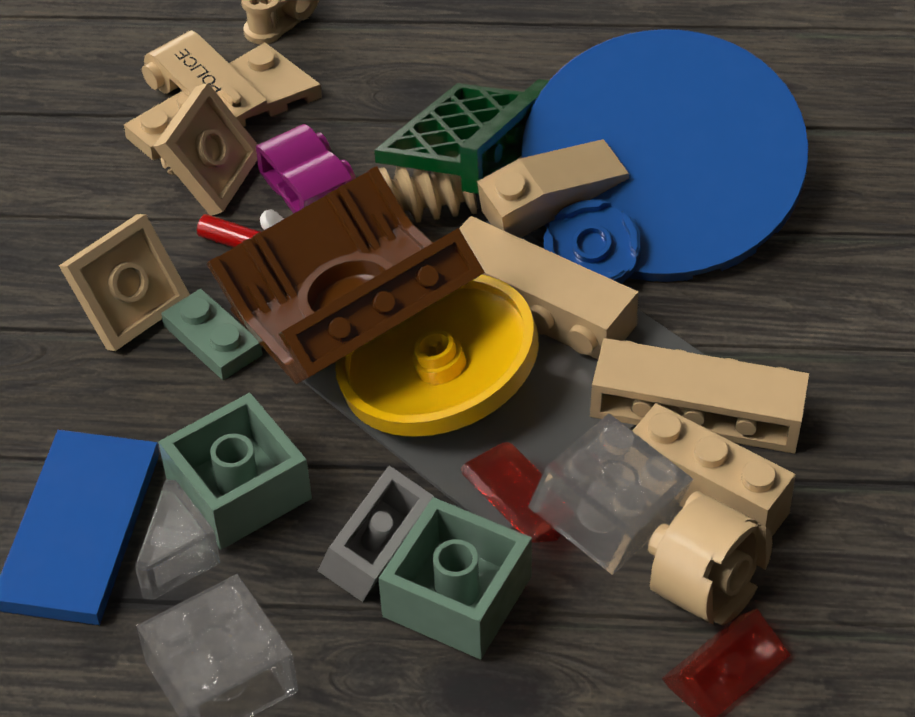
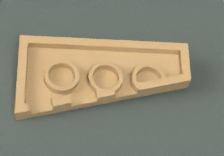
M267 43L259 45L229 63L267 100L266 107L247 118L266 111L270 117L288 110V103L304 98L307 103L322 98L321 84ZM181 91L124 124L126 138L152 160L161 158L153 146L188 96ZM243 119L242 121H240V123L242 124V126L245 127V126H246V121H245V119Z

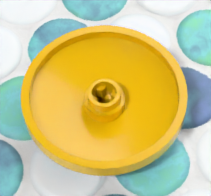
M480 275L337 360L335 368L336 378L349 408L362 422L372 428L393 435L417 437L450 432L470 425L491 414L506 403L523 385L537 357L539 346L537 327L527 302L516 289L499 279Z

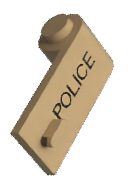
M190 30L144 56L145 65L142 67V73L148 85L154 90L159 89L163 93L168 94L180 88L189 97L196 86L209 83L239 122L267 106V100L195 31Z

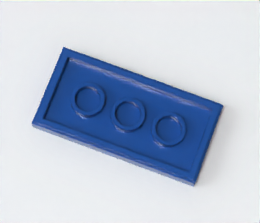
M57 430L0 574L1 612L100 625L160 455L157 442Z

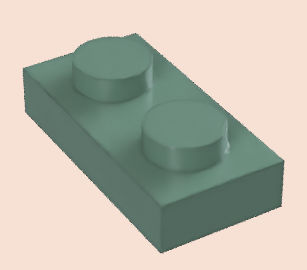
M201 288L161 313L164 327L223 381L263 355L261 344L254 336Z

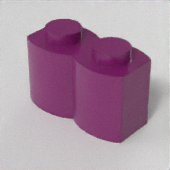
M302 124L256 145L259 171L269 186L278 195L283 197L293 213L356 178L350 164L344 159L340 161L331 152L326 137L320 132L315 133L306 124Z

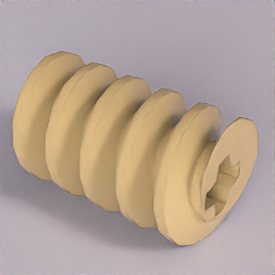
M397 166L394 180H392L385 167L379 168L404 213L409 210L416 223L421 222L424 208L430 210L435 220L440 219L442 205L448 206L453 217L458 216L461 202H466L472 214L477 213L475 193L462 192L461 176L432 171L429 174L426 170L414 169L413 176L411 177L406 167Z

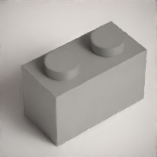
M389 465L328 548L318 572L363 602L434 496Z

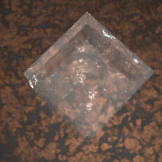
M608 413L546 467L528 508L613 575L651 539L654 531L661 524H667L672 519L693 478Z
M238 574L136 626L145 662L179 717H252L298 692L291 651Z

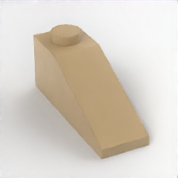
M602 139L520 158L477 181L481 209L490 224L522 238L555 220V216L564 207L578 201L591 200L629 179V173L606 141Z

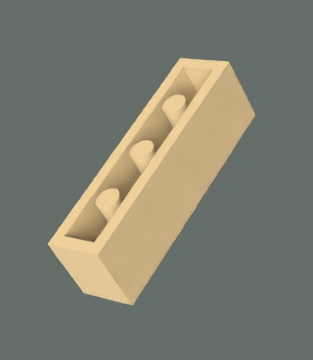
M470 216L459 228L485 271L482 275L490 276L509 284L523 296L531 310L538 334H545L572 347L580 354L598 359L603 338L625 341L637 326L638 291L473 216Z
M603 338L592 382L590 417L638 425L654 404L657 403L734 443L795 454L809 373L793 371L783 367L775 368L741 362L731 358L723 359L689 353L684 350L648 346L632 341Z

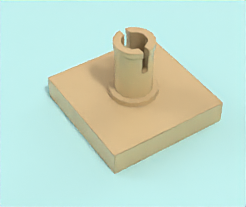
M205 83L194 88L153 148L161 156L163 168L170 167L167 173L173 176L177 175L208 214L215 215L225 210L256 163V145L258 144L210 84Z
M136 214L59 265L105 348L111 351L118 350L162 319V312L190 295L146 214Z

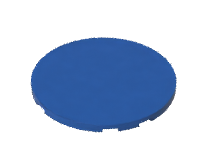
M659 29L625 34L604 41L579 54L563 66L540 92L527 119L523 135L522 158L602 139L606 141L628 171L629 179L591 200L599 199L609 202L612 207L618 208L620 211L623 209L633 218L639 230L641 256L635 271L628 278L644 281L671 282L693 279V275L707 273L719 268L722 271L755 254L757 248L765 243L774 233H778L791 216L804 186L808 162V140L802 113L794 96L780 77L762 60L729 41L685 30ZM553 221L545 224V227L549 229Z

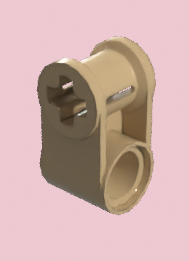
M241 0L242 7L247 12V22L243 28L245 38L255 44H269L277 41L285 32L299 22L308 19L315 11L319 0Z

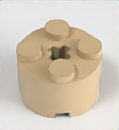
M699 491L694 492L687 499L683 509L677 514L671 524H661L654 531L650 539L648 551L655 556L651 571L650 589L704 621H708L713 624V621L720 625L727 624L746 607L758 588L750 580L757 566L765 570L767 568L772 551L771 531L758 521Z

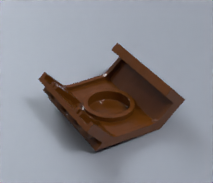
M377 166L207 263V266L232 306L230 308L231 312L295 384L309 378L485 273L459 228L435 242H432L416 228L404 213Z

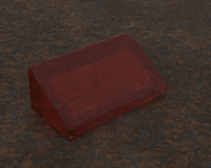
M501 443L466 462L460 469L462 474L520 533L532 537V543L557 541L578 514L577 508L512 443Z
M755 609L735 618L663 676L662 679L669 689L700 717H717L787 659L790 654L759 610Z

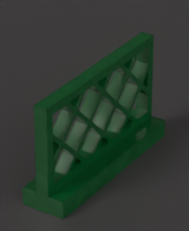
M538 79L524 92L457 83L374 150L375 163L461 176L462 192L479 194L477 181L516 161L522 155L523 135L527 119L540 92L550 80Z

